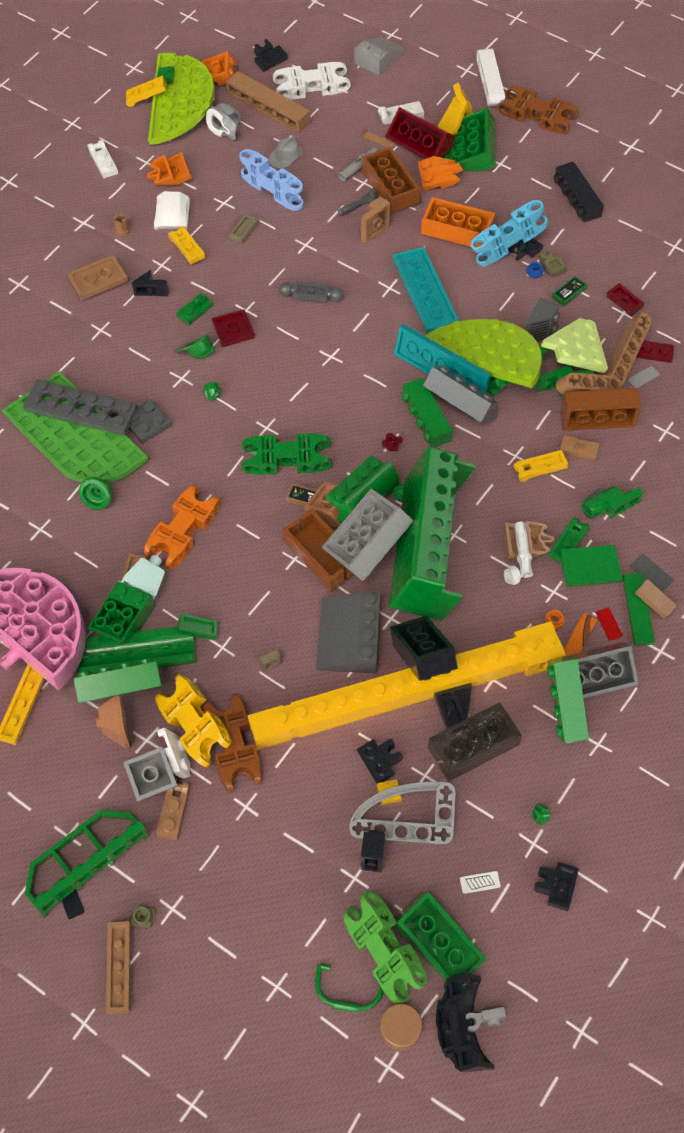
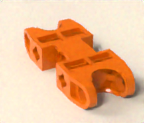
M195 485L188 487L172 506L175 517L171 523L166 525L160 522L150 534L144 548V555L151 557L159 552H168L169 556L166 560V567L170 569L177 567L194 547L190 536L197 527L204 531L208 528L219 510L221 499L213 496L206 501H198L196 498L199 494V487Z

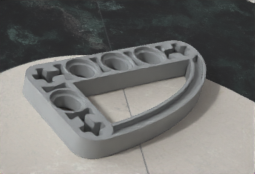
M419 782L384 790L372 796L358 807L350 821V833L354 838L363 839L364 831L357 835L356 831L353 830L357 823H361V826L368 828L367 823H372L370 830H374L376 825L382 824L386 828L385 841L448 844L453 839L455 788L448 782ZM444 786H447L448 790L452 791V794H449L447 797V802L452 801V805L446 803L439 805V800H444V795L440 793ZM436 791L434 824L361 819L371 807L391 797L413 792ZM443 807L448 808L451 812L450 818L446 820L441 819L439 816V810ZM398 826H404L407 829V835L404 838L396 836L395 829ZM424 827L428 830L429 834L426 839L421 840L417 837L416 831L418 828ZM431 827L436 828V833L446 829V833H449L450 836L446 837L445 841H441L439 836H434L435 841H431Z

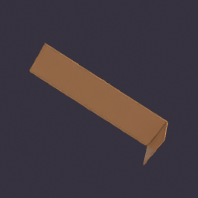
M367 126L362 131L363 138L386 148L390 146L393 148L396 144L368 132Z

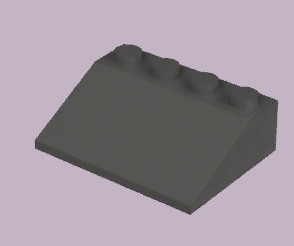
M356 592L322 599L316 670L376 674L380 593Z

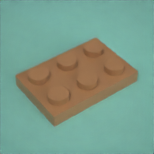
M114 255L67 273L68 279L81 300L128 281L127 275Z

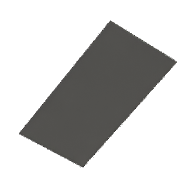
M644 554L629 565L635 572L642 573L643 578L651 581L660 591H664L675 581Z

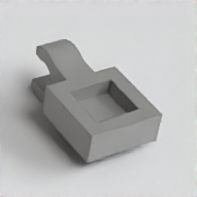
M504 1007L465 1015V1020L473 1019L475 1021L474 1026L468 1027V1032L477 1031L481 1024H488V1027L499 1026L506 1018Z

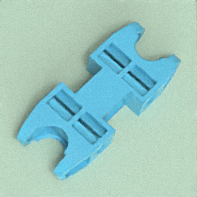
M539 200L526 203L510 213L512 219L500 227L493 224L477 235L471 242L472 250L478 253L476 256L477 264L482 267L488 266L509 254L507 248L522 239L526 243L541 233L548 225L547 217L541 214L544 211L543 203ZM536 205L541 206L539 209L535 211L532 210V208ZM539 220L545 221L541 225L536 224ZM478 242L483 243L480 247H474ZM484 256L488 257L486 261H479Z

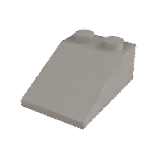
M382 36L366 39L354 49V63L379 76L406 48Z

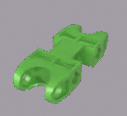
M365 891L360 897L362 913L355 907L348 908L343 914L345 925L358 949L368 948L378 967L372 973L382 990L395 1004H404L409 999L407 983L415 989H421L427 983L426 972L410 944L401 946L391 930L397 922L387 905L376 893ZM367 897H369L373 901L374 905L370 903ZM350 913L354 915L356 921L351 918ZM414 974L419 977L420 982L416 980ZM395 990L401 994L402 998L397 996Z

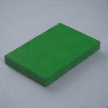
M615 545L560 549L559 551L566 587L621 583L623 581Z

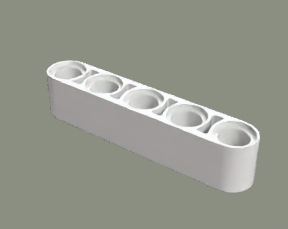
M493 49L477 50V64L487 104L489 107L498 106L501 100H505V93Z

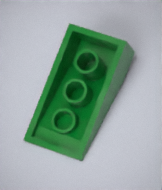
M428 891L420 892L395 917L397 923L393 927L445 981L462 973L472 974L486 960V957Z

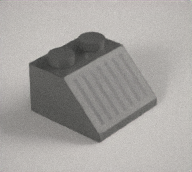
M540 298L528 317L525 330L537 342L543 341L556 332L558 328L556 323L560 317L558 312L559 304Z

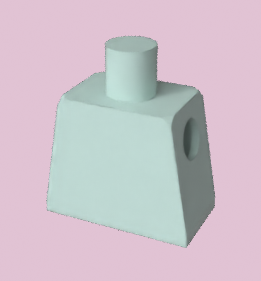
M152 555L149 561L145 558H140L125 574L121 583L151 594L154 600L165 573L159 567L162 560L155 555Z

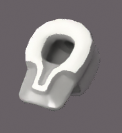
M219 103L215 107L209 108L206 113V122L210 131L219 137L227 136L232 140H236L235 133L241 120L240 112L228 103Z

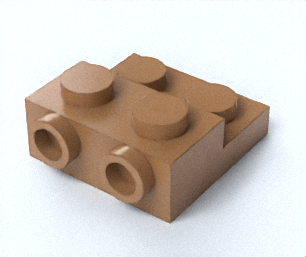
M381 196L369 204V212H366L361 217V241L365 244L389 227L390 203Z

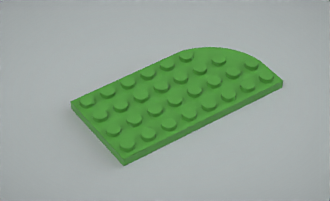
M60 371L45 380L76 388ZM30 391L2 409L3 414L64 476L81 483L86 478L97 477L105 482H115L128 476L149 461L148 456L126 435L123 436L24 411L23 405ZM45 397L43 401H47L52 397ZM62 401L60 402V405H64L68 403V401ZM79 405V406L76 407V409H81V408H84L85 406H84V405ZM99 409L93 411L96 414L101 412Z

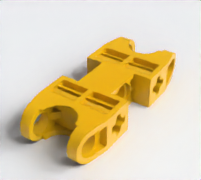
M179 673L175 677V693L168 697L164 693L159 692L155 696L156 703L169 724L176 727L182 726L186 733L179 741L187 753L200 765L208 767L211 764L210 749L212 745L218 742L227 748L231 745L232 740L220 718L208 711L204 714L200 708L207 699L198 686L185 675Z

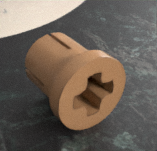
M124 214L115 215L113 217L114 233L117 236H126L130 232L126 216Z

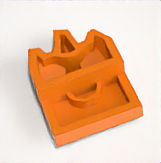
M182 152L168 159L166 155L154 159L149 165L154 170L148 173L147 178L150 181H154L155 185H179L192 179Z
M432 156L418 162L424 191L439 186L441 189H445L460 182L456 174L463 169L459 163H455V160Z

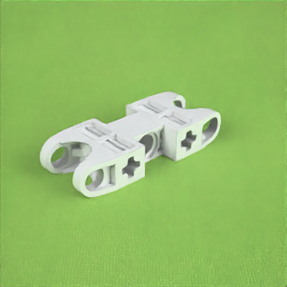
M342 62L317 64V69L302 71L301 66L279 69L273 74V81L276 84H280L276 88V92L279 93L286 90L287 92L281 95L290 100L306 98V92L321 91L322 96L339 94L347 91L351 86L350 80L343 77L347 73V68ZM338 68H344L342 71H336ZM278 75L284 76L283 78L276 79ZM342 83H347L346 86H340Z

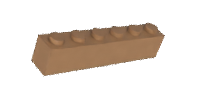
M237 71L226 81L227 94L295 132L300 133L310 124V110L247 75Z

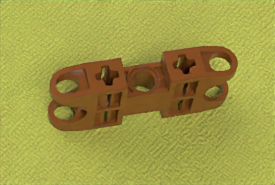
M519 86L509 87L506 92L509 99L501 100L498 104V109L503 115L520 122H524L526 118L540 122L539 128L558 134H566L570 129L568 121L574 120L578 116V109L574 105L554 97L550 102L536 98V91ZM510 91H514L517 94V96L511 94ZM568 110L573 111L575 115L568 113ZM560 125H564L566 129L561 128Z
M237 693L231 695V705L224 711L216 710L210 704V701L204 702V714L208 711L217 715L227 728L232 740L229 747H223L224 752L214 754L221 781L228 793L234 792L235 778L241 774L250 776L256 785L262 784L260 761L255 744L244 746L241 733L250 731L244 705Z

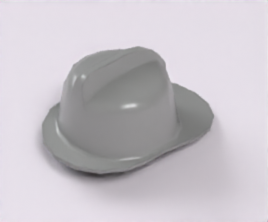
M294 136L283 138L278 142L277 148L269 156V163L272 167L277 169L286 168L302 155V149Z

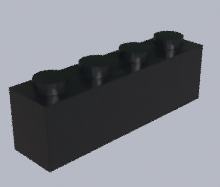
M574 161L557 166L554 181L560 186L562 193L566 195L570 205L576 210L578 217L584 223L602 217L604 205Z

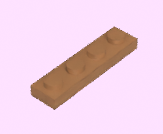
M130 921L107 923V1014L130 1013Z

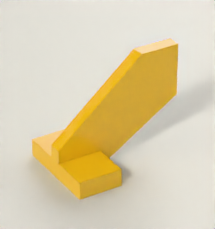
M459 83L453 85L456 96L451 101L438 124V127L453 135L458 132L465 113L467 115L473 113L471 103Z

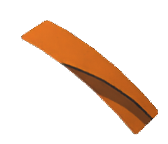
M583 613L564 648L566 656L581 652L598 619Z

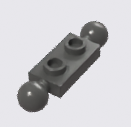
M296 281L294 287L290 283L284 282L279 288L280 293L284 296H289L293 293V299L327 302L328 297L333 301H340L343 298V291L340 288L329 290V285Z

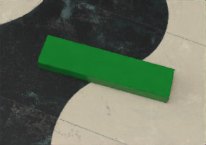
M623 574V585L634 646L654 645L655 640L649 607L635 594L644 583L643 574Z

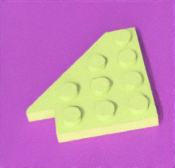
M579 318L544 339L540 345L541 347L554 350L557 362L601 373H605L608 369L597 327L592 320Z

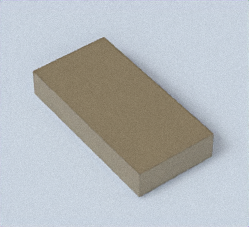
M245 213L228 234V239L243 245L259 225V219Z

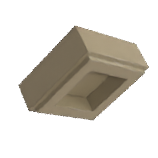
M278 650L259 657L262 671L265 672L281 664Z

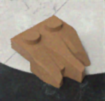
M525 520L529 551L532 558L549 552L550 548L548 546L553 543L555 537L544 533L547 525ZM504 523L502 529L506 558L517 560L518 550L514 523Z

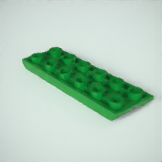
M177 627L134 632L123 643L105 636L86 638L84 653L76 669V676L78 678V673L91 671V675L97 674L99 669L106 667L117 670L120 669L119 665L132 663V666L140 665L141 660L152 658L153 662L157 661L159 668L196 663L194 636L177 633Z

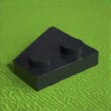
M471 683L434 693V698L447 732L467 726L472 689Z

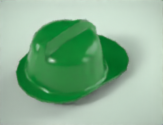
M211 332L177 348L174 352L185 350L193 358H205L214 351L208 336Z

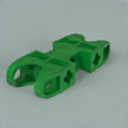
M315 433L296 434V442H276V435L246 438L242 441V450L256 456L243 461L242 470L254 475L277 474V467L297 466V474L328 470L332 466L331 458L318 454V452L328 448L331 445V440L326 435Z

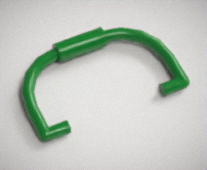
M317 965L315 990L318 997L325 1004L334 1007V1009L354 1013L357 1011H367L375 1007L381 1000L384 991L380 985L376 998L366 1005L328 999L320 988L322 970L330 971V965Z

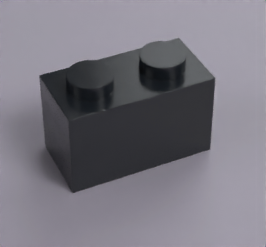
M378 830L364 831L360 870L382 873L385 834H381Z

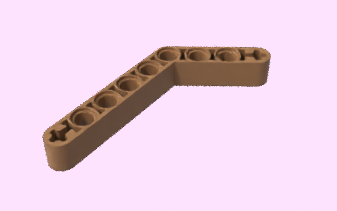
M641 313L628 321L610 359L608 369L603 375L569 373L557 380V390L564 394L570 391L622 389L651 326L650 316L647 313Z

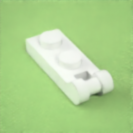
M420 101L389 108L382 106L378 109L383 124L392 123L398 107L408 110L419 117L424 116V110Z
M99 140L95 144H87L88 150L103 179L118 174V169L103 140Z

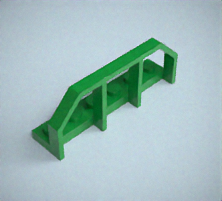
M100 810L30 863L25 888L26 896L43 918L47 917L46 912L74 890H82L83 887L81 885L108 864L113 866V860L140 839L144 838L146 840L149 838L145 826L141 821L137 822L130 812ZM102 818L130 820L132 823L125 829L123 834L112 838L104 848L88 830ZM85 833L97 848V851L84 864L74 867L71 873L57 853L81 834ZM53 856L67 874V877L57 880L54 887L49 891L40 893L35 900L32 896L36 870Z

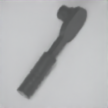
M370 189V192L365 194L361 200L338 209L339 215L341 216L358 208V206L370 204L373 200H376L378 198L376 189Z

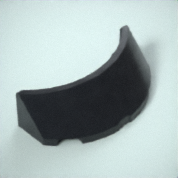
M468 973L448 978L444 984L445 992L442 1000H438L436 1009L439 1044L445 1057L450 1058L455 1068L460 1072L494 1070V1064L488 1060L481 1050L475 1032H468V1027L474 1026L473 1019L465 1020V1015L473 1013L475 996L481 982V976Z

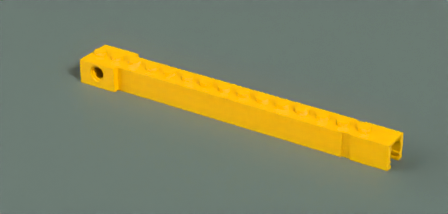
M550 621L516 631L511 639L456 654L458 669L452 670L448 674L433 676L429 680L419 681L411 669L408 668L291 702L290 705H281L247 715L249 727L254 736L256 750L290 741L295 737H304L434 698L435 692L468 683H471L473 687L520 672L530 676L547 671V661L549 659L564 657L566 653Z

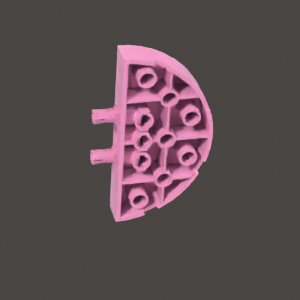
M26 568L0 569V640L11 649L0 659V665L7 670L18 659H23L59 691L75 673L85 649L86 630L78 605L70 591L60 581L46 573L41 572L40 574Z

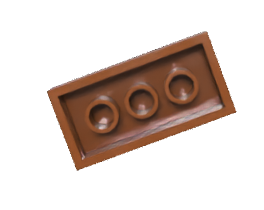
M391 146L362 156V172L371 186L376 189L377 195L390 203V214L420 202L419 186Z
M624 388L565 392L560 412L563 431L635 427L641 407L638 389Z

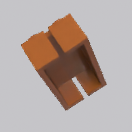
M313 509L299 517V524L295 520L282 529L284 542L330 592L343 584L344 578L348 580L354 576L352 572L321 548L334 531Z

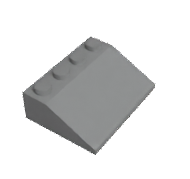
M370 489L321 548L360 580L364 581L390 548L395 545L400 536L409 528L413 520L398 506Z

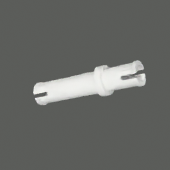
M517 522L514 524L518 550L517 562L520 565L521 577L529 578L533 576L526 523Z

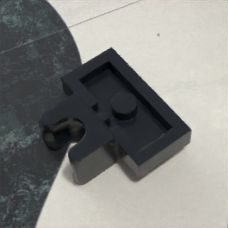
M268 39L264 40V47H261L259 44H255L254 53L257 56L255 57V63L263 72L288 60V54L282 47L278 45L273 48Z
M533 238L526 243L521 239L507 249L509 254H517L515 260L518 261L525 256V253L534 257L542 251L543 244Z
M372 739L356 749L376 784L394 776L395 773L391 767L403 760V756L399 751L393 754L390 753L395 748L392 739L382 743L379 747L375 740Z
M559 862L557 863L556 871L540 867L538 876L545 879L546 882H536L534 891L549 895L548 906L569 911L579 868Z

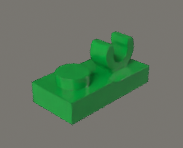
M200 292V295L194 297L190 303L186 304L176 313L177 318L190 326L213 307V302Z

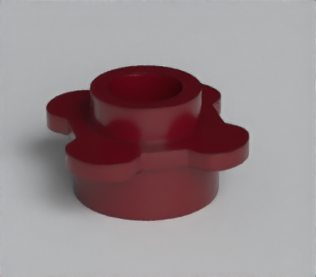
M387 433L386 439L382 441V446L388 451H397L403 439L401 436L397 437L393 433Z

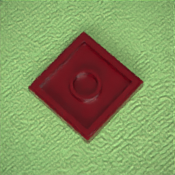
M244 309L212 318L213 326L222 347L255 339V334Z

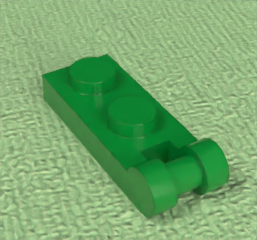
M573 517L549 552L548 557L561 564L560 549L577 548L591 526L586 523L582 524Z

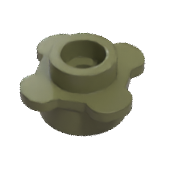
M140 905L136 906L133 918L130 920L133 927L141 926L144 929H149L152 925L151 919L155 915L154 909Z

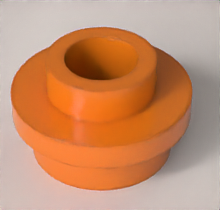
M552 610L546 614L545 623L551 621L554 628L559 629L563 626L565 618L560 611Z

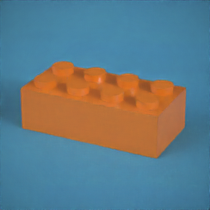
M432 197L422 218L421 234L471 247L472 240L494 224L495 213ZM478 242L474 247H480L483 243Z

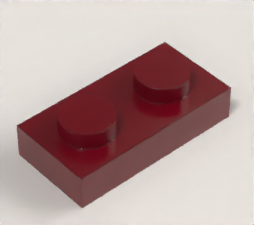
M620 283L607 292V297L630 316L634 315L644 306L643 301Z
M643 341L636 358L671 363L674 345Z

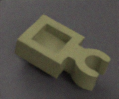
M547 249L546 255L542 252L539 253V259L543 262V267L551 277L566 271L567 266L558 255L553 257L550 249Z

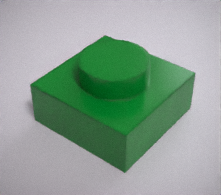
M174 67L159 68L157 78L163 76L166 83L173 82L175 75Z

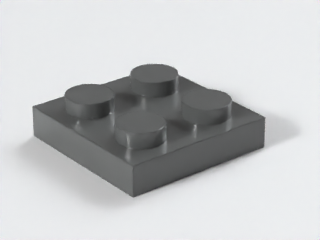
M151 399L138 406L129 429L143 444L172 427V424Z

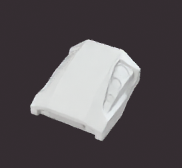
M164 191L157 195L154 229H178L184 226L187 230L190 198L181 192Z

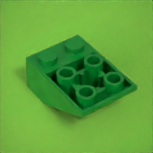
M117 581L88 626V630L123 643L146 622L154 609L155 604L151 594Z

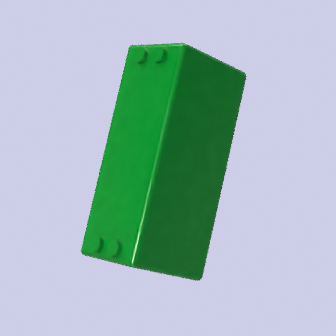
M428 446L405 478L401 510L413 522L397 540L389 606L420 616L427 615L428 618L442 621L463 596L462 594L445 590L455 494L474 471L476 465L457 460L459 454Z

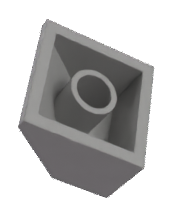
M163 747L123 762L137 802L177 786Z

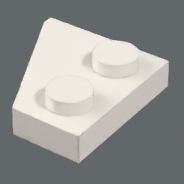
M166 728L157 730L159 737H164L168 747L164 748V752L169 760L172 773L182 779L190 777L189 769L191 765L187 758V751L179 741L181 737Z

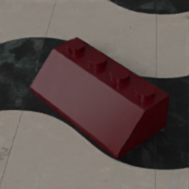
M398 107L385 137L425 159L432 156L442 158L449 152L456 138L455 135L401 107Z

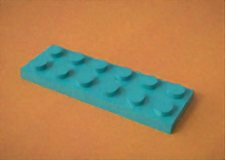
M420 247L392 254V260L426 334L459 321L425 248Z
M405 324L400 326L393 353L395 356L428 375L432 367L446 366L450 369V373L462 376L466 383L478 386L479 391L482 393L487 391L492 374Z

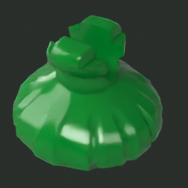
M97 477L86 478L79 487L80 499L90 509L103 510L108 507L112 499L111 484Z

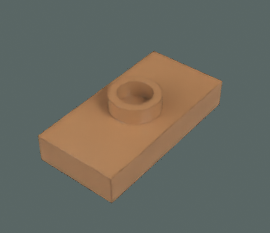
M564 435L560 450L566 455L595 461L600 443Z

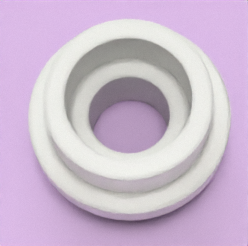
M514 565L509 566L504 571L505 581L512 585L518 584L521 579L520 570Z

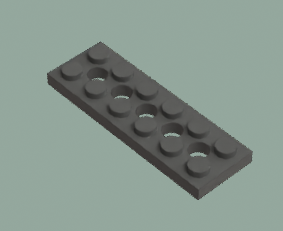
M40 379L36 380L23 405L24 411L123 436H125L138 408L137 403ZM45 397H52L47 401H43ZM68 401V403L60 405V402ZM79 405L85 406L84 408L76 409ZM96 409H101V410H102L101 412H98L97 414H96V413H93V411L96 410ZM113 413L118 414V416L114 418L109 417Z

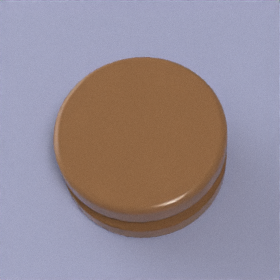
M399 1003L385 1010L380 1021V1033L388 1046L396 1050H406L413 1047L420 1039L422 1019L415 1008L408 1004Z

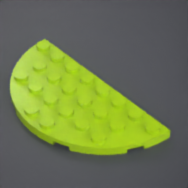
M158 53L155 78H157L158 69L162 67H174L175 75L173 82L166 83V91L153 95L148 136L150 145L161 144L162 142L174 139L194 128L211 107L215 94L213 78L208 68L199 60L188 55L183 57L177 56L176 53Z
M498 319L455 321L425 335L492 374V377L533 388L540 376L542 356L537 341L530 333L513 323Z

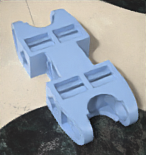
M245 149L240 152V161L245 165L241 169V176L247 183L259 191H262L264 188L274 194L276 202L290 210L297 211L302 209L303 199L299 193L303 190V184L297 177L283 168L279 171L269 166V159L254 150ZM248 154L251 155V157L246 158L244 157V155ZM296 201V202H298V203H300V204H299V205H293L292 203Z

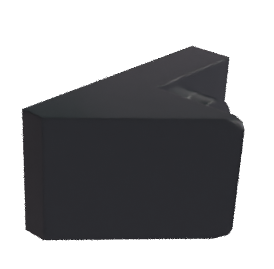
M151 270L132 282L134 296L168 297L167 280H153Z

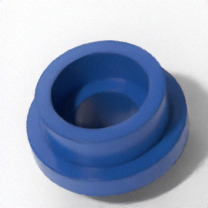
M531 262L527 266L526 272L530 277L538 278L543 274V267L539 262Z

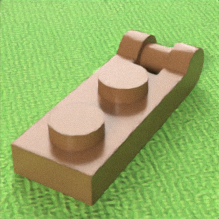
M177 783L176 787L167 790L156 832L157 837L178 841L190 783ZM174 792H181L180 797L174 796Z

